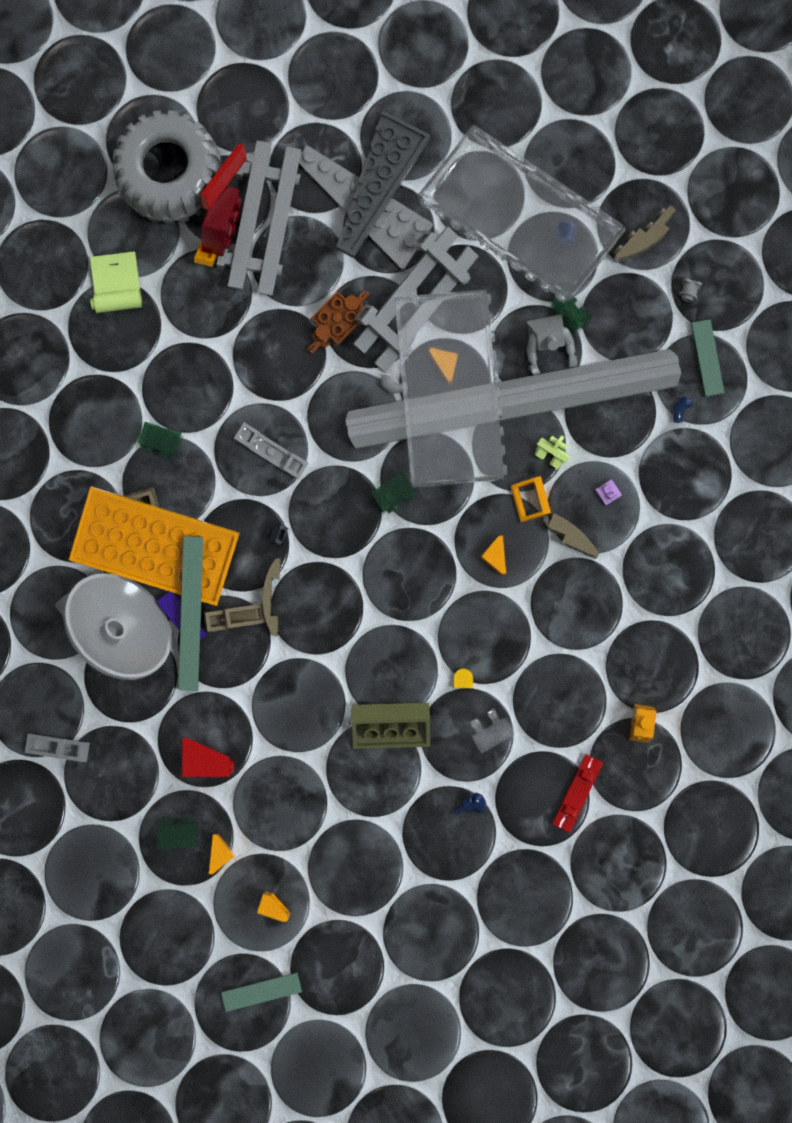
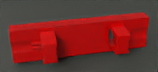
M585 754L552 822L553 825L569 833L571 832L603 762Z

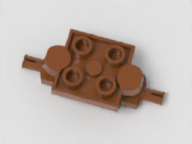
M363 290L358 297L350 295L345 299L337 291L311 317V320L317 325V329L312 333L314 342L306 349L313 354L319 346L326 349L331 343L339 345L359 325L354 318L364 307L362 302L370 294Z

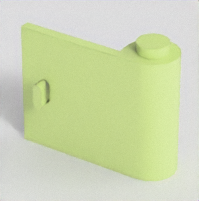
M135 252L90 257L95 292L94 298L90 299L92 310H96V313L142 307Z

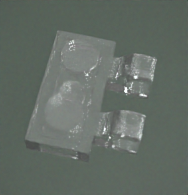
M495 709L487 712L493 724L485 729L482 728L477 718L470 721L476 732L472 738L481 754L515 735L507 719L504 717L500 720Z

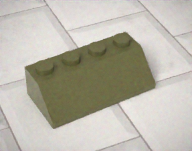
M429 703L352 705L353 749L430 747Z

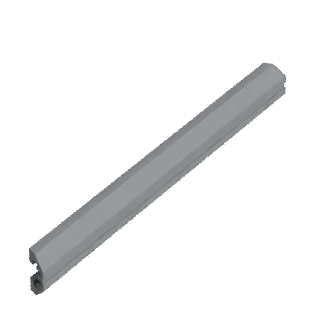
M668 349L348 411L345 421L352 444L355 448L360 449L670 389L678 386L681 369L678 356Z

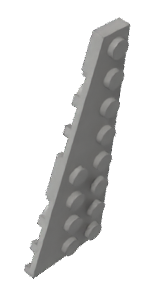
M306 145L300 155L299 165L347 214L358 186L359 177ZM392 198L368 236L404 272L417 252V249L413 246L424 231H430L434 224Z

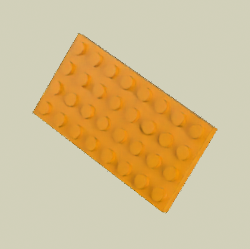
M91 486L69 560L182 595L184 536L204 537L201 601L217 606L240 533Z

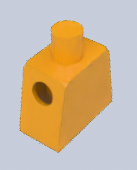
M634 704L629 740L649 743L653 739L656 719L654 707Z

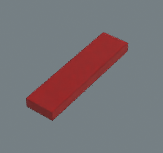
M238 144L201 192V202L204 209L209 210L247 160L245 145Z

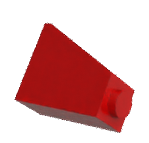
M182 738V777H231V773H234V761H231V757L190 738Z

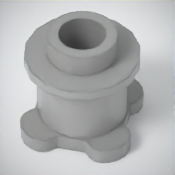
M684 278L682 281L683 288L679 292V296L685 302L697 300V291L702 283Z

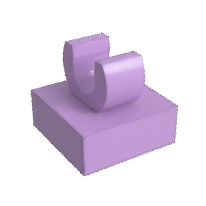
M612 479L595 490L605 506L622 496Z

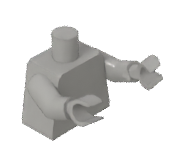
M562 314L526 321L529 338L526 349L528 361L531 363L528 369L533 375L540 374L537 367L536 348L540 351L547 349L553 351L565 345L566 352L569 355L567 365H569V368L577 366V356L574 355L576 352L574 340L569 329L563 326Z

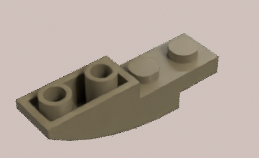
M671 205L667 210L663 208L656 216L659 219L655 223L650 222L644 231L641 228L637 232L633 230L626 238L628 242L624 246L620 245L615 250L613 261L618 263L629 260L657 244L668 233L669 228L665 224L674 215L676 209Z

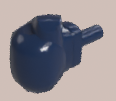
M473 793L462 801L463 806L453 810L455 815L464 810H467L468 813L471 811L481 813L486 806V800L482 794Z

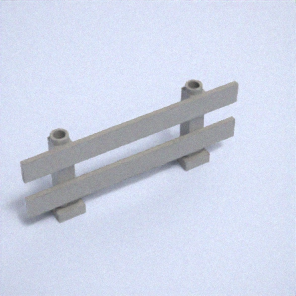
M257 140L253 162L245 161L235 174V179L243 180V176L249 177L234 254L228 253V249H226L224 256L218 255L216 265L219 270H225V266L231 267L228 287L243 290L246 271L261 273L258 293L273 296L276 277L281 276L283 265L279 264L293 190L295 185L299 186L301 174H297L301 149L286 147L282 169L269 167L268 161L272 143ZM267 180L279 183L265 258L262 260L249 256L264 181Z
M446 226L438 238L433 232L424 231L413 246L417 250L425 251L426 253L382 308L378 311L373 306L366 304L354 318L359 324L366 326L353 343L361 352L365 354L378 336L388 344L374 362L385 373L400 355L407 358L412 353V349L408 344L458 282L465 285L471 278L467 270L478 258V255L467 246L455 261L446 252L458 238V235L449 226ZM439 263L447 272L396 334L387 325L434 266Z

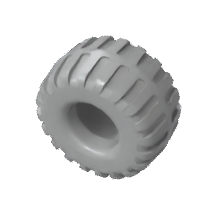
M161 110L153 111V116L147 118L145 114L138 117V122L135 125L130 123L125 128L126 134L119 136L117 149H114L113 173L118 191L132 209L140 216L147 217L152 222L159 223V221H164L166 224H174V221L181 220L182 223L190 220V216L194 214L199 216L203 213L200 194L222 166L218 147L204 126L199 122H195L187 114L180 116L177 111L168 110V114H162ZM162 142H171L179 145L185 151L188 159V165L183 175L170 183L153 181L144 171L143 161L146 153L152 146Z

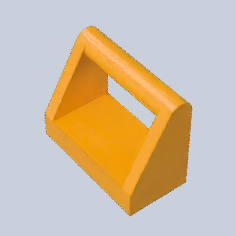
M541 476L510 486L520 523L550 515L551 511ZM533 484L541 512L526 516L519 488Z
M265 891L257 913L282 922L288 921L290 917L289 910L273 893Z

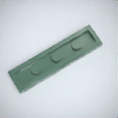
M711 319L692 322L691 327L705 397L722 395L725 392Z
M298 972L223 991L221 994L225 1010L228 1012L301 993L302 988Z

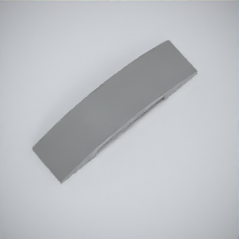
M245 422L234 437L239 443L297 479L300 478L309 464L294 453L287 451Z

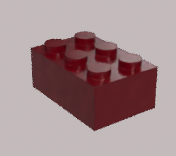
M226 186L207 211L202 224L201 251L224 256L225 250H229L231 245L230 236H234L236 230L235 222H239L241 211L238 210L242 198L239 197V189Z

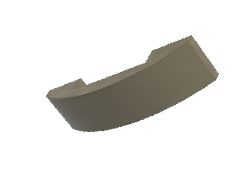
M276 558L269 568L263 588L264 616L270 632L275 637H278V616H271L272 579H280L281 560L279 558Z

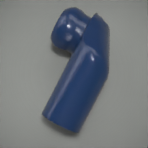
M682 397L674 404L673 423H683V411L692 406L690 398Z

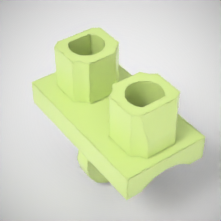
M561 435L559 439L551 436L549 441L543 437L539 440L535 455L544 459L548 452L554 455V458L550 465L556 469H559L570 458V455L563 451L568 447V445L562 442L564 436Z

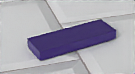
M169 591L157 603L180 631L181 601L175 593ZM202 627L200 628V641L207 636Z

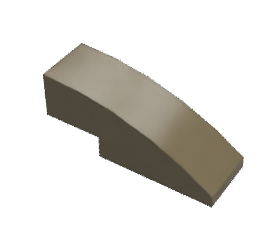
M553 513L546 529L563 536L562 545L596 559L599 553L586 535L575 525Z
M263 604L203 614L206 633L266 623Z

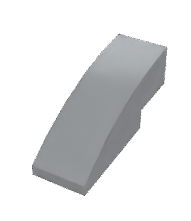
M28 733L25 753L87 762L90 743Z

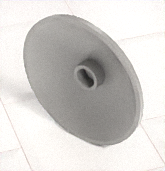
M104 573L91 575L78 582L68 594L55 604V607L64 619L66 633L75 650L89 665L108 676L124 680H136L147 677L157 671L169 655L171 629L165 612L159 606L157 600L144 587L128 578Z

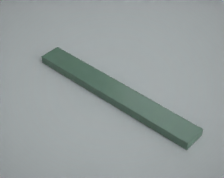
M184 536L179 690L198 691L204 537Z

